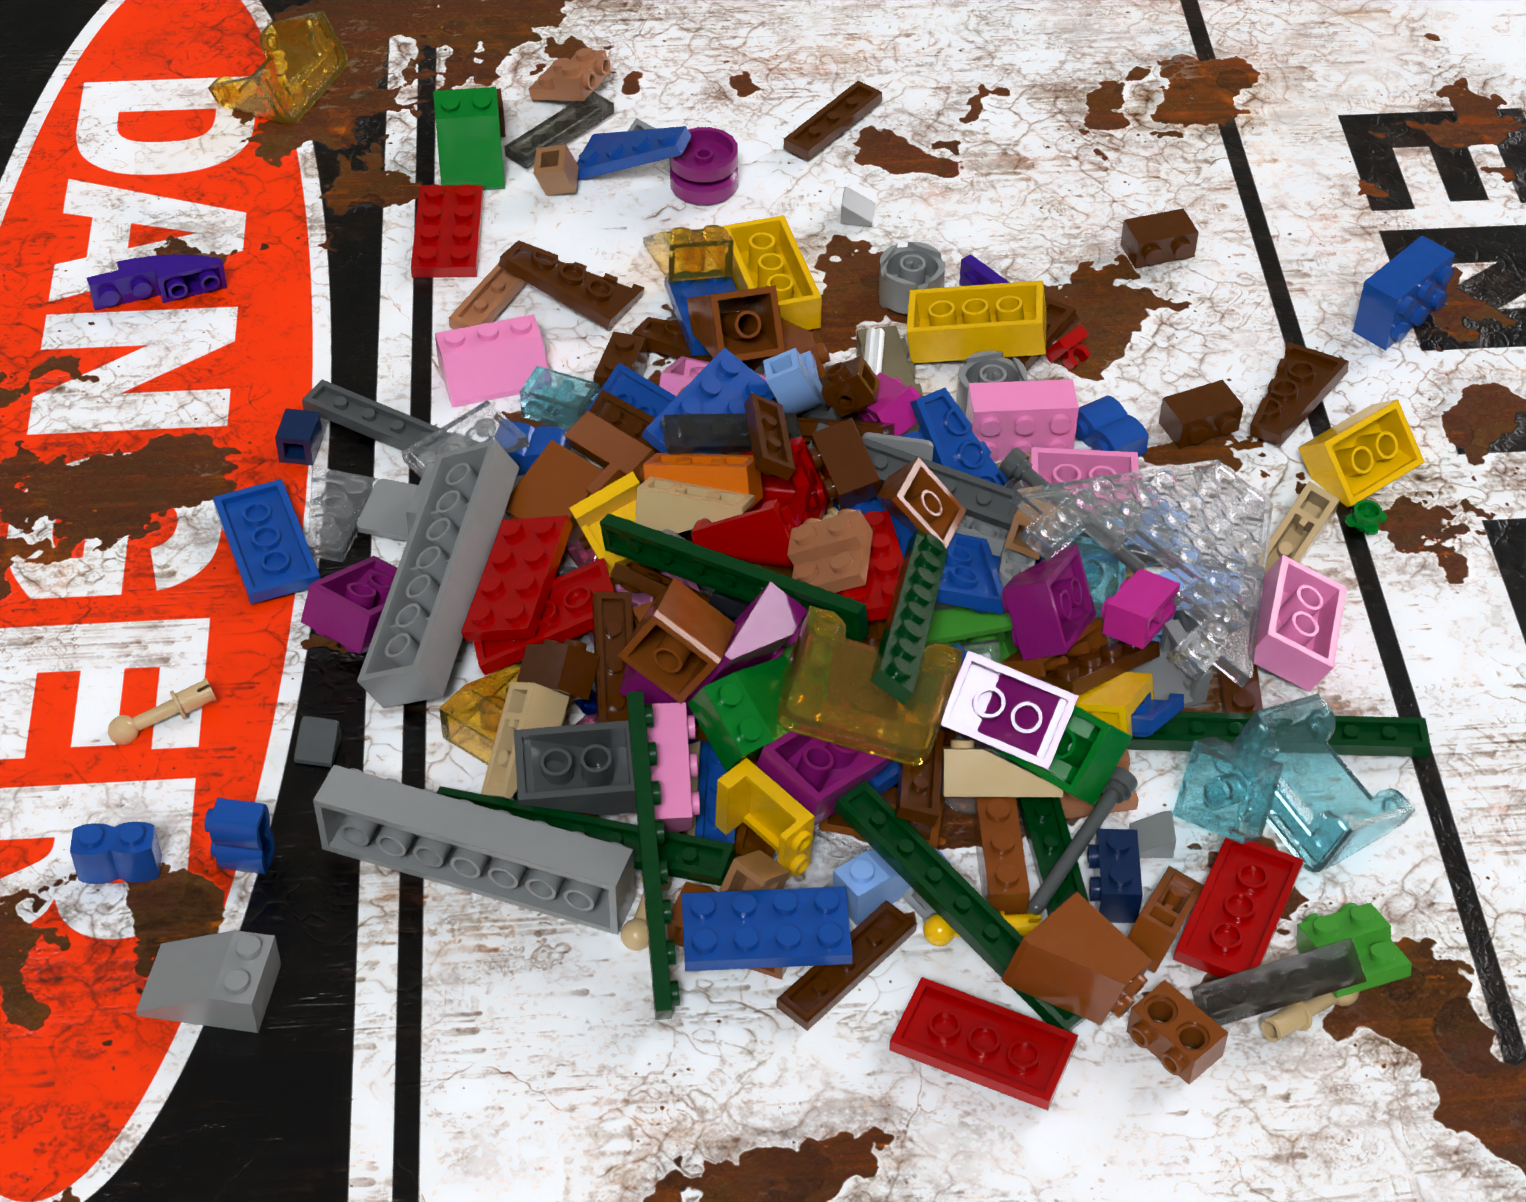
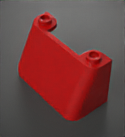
M799 436L789 439L795 465V471L789 480L777 476H768L761 472L763 498L749 512L713 523L707 518L698 520L691 534L693 543L745 562L793 568L794 565L787 556L791 529L803 525L804 521L810 518L822 520L828 504V498L822 485V478L818 469L815 470L812 465L803 437ZM749 451L739 455H753V451Z

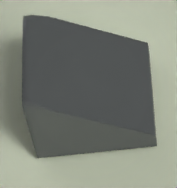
M303 716L299 727L294 762L332 768L342 740L339 721Z

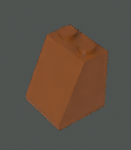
M776 285L687 298L691 332L713 358L724 347L741 361L776 356L785 352Z
M551 439L511 492L505 513L509 519L568 515L573 524V530L579 525L569 508L589 497L585 488L603 470Z
M673 578L654 600L618 654V657L682 704L720 663L737 625L676 578Z
M1076 892L1022 939L1001 980L1009 987L1102 1025L1113 1014L1119 1019L1134 1004L1135 999L1133 997L1148 981L1143 975L1152 960L1085 898Z

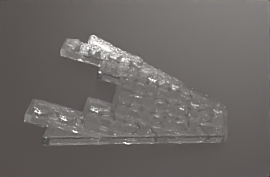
M1216 459L1108 476L1098 475L1095 478L1021 488L1015 492L1011 502L1034 520L1024 529L1019 538L1045 560H1051L1081 533L1085 532L1111 554H1114L1131 540L1186 585L1176 594L1171 602L1199 623V625L1172 650L1167 658L1196 682L1215 666L1241 688L1247 684L1253 674L1273 503L1259 489L1249 485L1231 467L1224 465Z

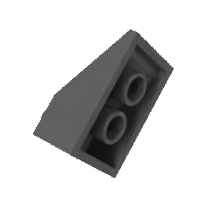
M628 720L514 730L519 804L600 816L636 812Z

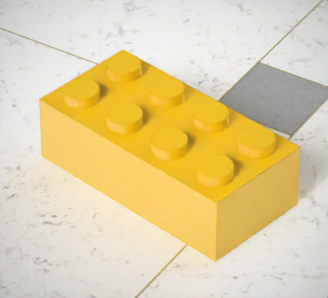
M781 215L722 226V258L726 268L730 271L737 291L776 285L780 318L806 330L821 328L822 297L785 216Z
M1043 280L909 290L906 333L911 361L913 363L965 361L966 358L974 353L988 350L1003 352V357L1046 355V302Z

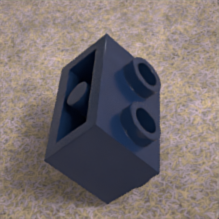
M1097 828L1095 845L1088 844L1087 867L1088 869H1093L1094 877H1090L1089 899L1090 901H1095L1096 909L1111 923H1135L1139 916L1143 896L1138 831L1135 829Z

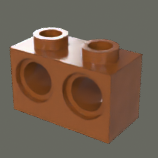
M1166 980L1131 1007L1126 1031L1139 1047L1146 1048L1155 1055L1168 1072L1178 1075L1189 1085L1223 1056L1228 1032Z

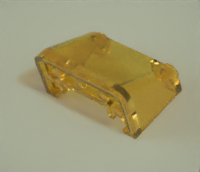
M323 11L270 22L260 35V46L267 57L263 64L250 77L233 80L228 76H222L217 78L208 89L215 101L224 108L279 124H292L299 121L347 67L348 57L345 48Z
M809 606L783 672L777 707V719L780 724L786 729L799 734L914 766L924 764L929 758L962 664L963 650L946 644L928 645L923 652L914 693L903 705L870 681L879 648L846 639V625L836 613Z

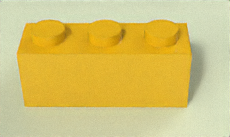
M1398 399L1371 404L1298 447L1311 479L1327 492L1339 498L1340 502L1346 507L1355 505L1357 502L1425 462Z

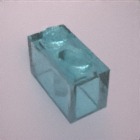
M537 366L519 391L521 417L569 430L585 414L599 393L600 384Z

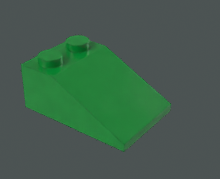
M496 87L433 91L441 185L469 184L483 185V190L505 189Z
M786 656L733 672L702 687L687 703L726 772L746 757L752 760L760 756L763 747L819 715Z
M1075 705L1049 770L995 748L992 749L1072 796L1095 806L1132 736Z

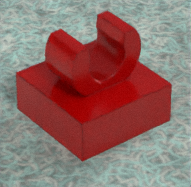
M1082 324L1046 350V357L1051 364L1062 357L1064 366L1071 370L1079 364L1074 354L1081 362L1090 356L1088 348L1080 344L1089 336Z

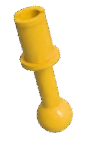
M1004 911L998 912L1023 938L1041 923L1039 921L1042 920L1041 914H1005ZM939 914L930 916L924 923V936L934 946H945L954 937H961Z

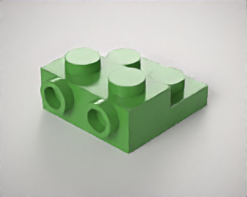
M1348 903L1342 906L1336 913L1326 916L1313 913L1305 917L1302 923L1297 924L1298 952L1336 998L1411 976L1412 963L1391 940V925L1372 903L1360 906L1356 903Z

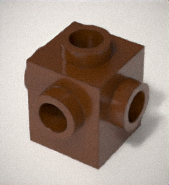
M862 355L845 363H836L825 372L821 390L822 397L829 407L835 409L840 418L852 412L859 413L869 404L877 401L880 380Z

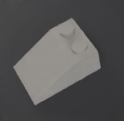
M233 930L161 943L137 1006L136 1015L139 1017L258 1033L281 967L275 936Z

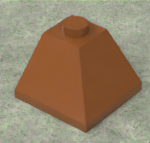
M919 457L887 477L876 496L881 501L883 507L889 510V513H892L902 525L913 533L920 529L926 535L932 534L941 540L946 549L966 512L962 504Z

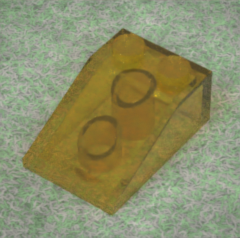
M707 225L704 229L695 230L676 227L672 231L659 232L643 237L644 246L669 282L732 277L734 240L724 227Z
M518 664L512 665L465 684L439 708L443 738L488 765L510 682H517L521 666ZM568 700L566 711L575 703V700Z

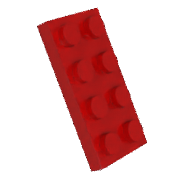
M432 184L419 186L411 261L412 278L477 277L484 196L483 185Z
M889 510L871 511L863 514L873 530L866 585L840 591L836 594L866 604L867 620L875 621L887 619L904 559Z
M568 515L502 520L461 630L467 642L534 638L573 527Z
M605 558L553 580L534 638L474 641L478 664L485 676L523 660L527 644H542L544 639L563 643L565 639H574L593 630V592H617L613 577L610 576V567Z
M1228 832L1177 944L1173 960L1252 989L1302 870L1304 859Z
M921 977L890 1040L889 1050L1048 1111L1076 1048L1078 1035Z

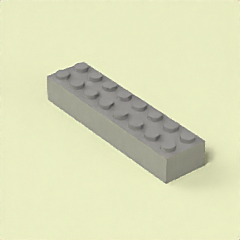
M497 440L438 454L357 682L382 708L444 696L463 639L461 630L497 536L520 468Z
M333 765L313 799L323 850L615 935H619L636 898L633 849L617 842H606L588 837L578 831H567L550 826L543 821L528 820L514 816L504 810H493L475 805L465 799H454L437 794L430 789L415 788L401 784L394 779H384L366 774L359 769H348L338 765Z

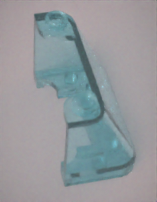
M1319 694L1255 711L1228 749L1225 759L1227 770L1233 780L1293 855L1304 859L1303 867L1313 873L1333 867L1400 827L1415 811V808L1404 795L1393 788L1381 790L1372 797L1328 744L1327 741L1334 733L1336 720L1331 708Z

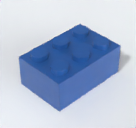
M1423 235L1364 281L1353 332L1385 351L1395 342H1401L1413 327L1420 326L1431 312L1440 310L1446 302L1448 294L1445 291L1447 283L1454 273L1452 264L1455 253Z

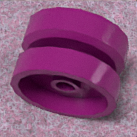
M712 127L688 129L692 137L683 154L670 158V188L675 196L688 203L712 205L723 202L733 196L738 188V144L733 136L720 129Z

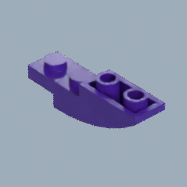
M171 254L133 258L116 262L118 267L116 271L87 277L95 311L159 295L162 302L166 303L227 288L222 260L220 258L200 255Z

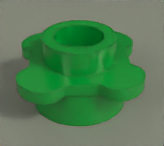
M1361 500L1354 505L1353 513L1346 516L1345 523L1349 527H1355L1357 530L1365 532L1367 535H1375L1379 531V525L1386 522L1387 515L1378 503L1371 500Z

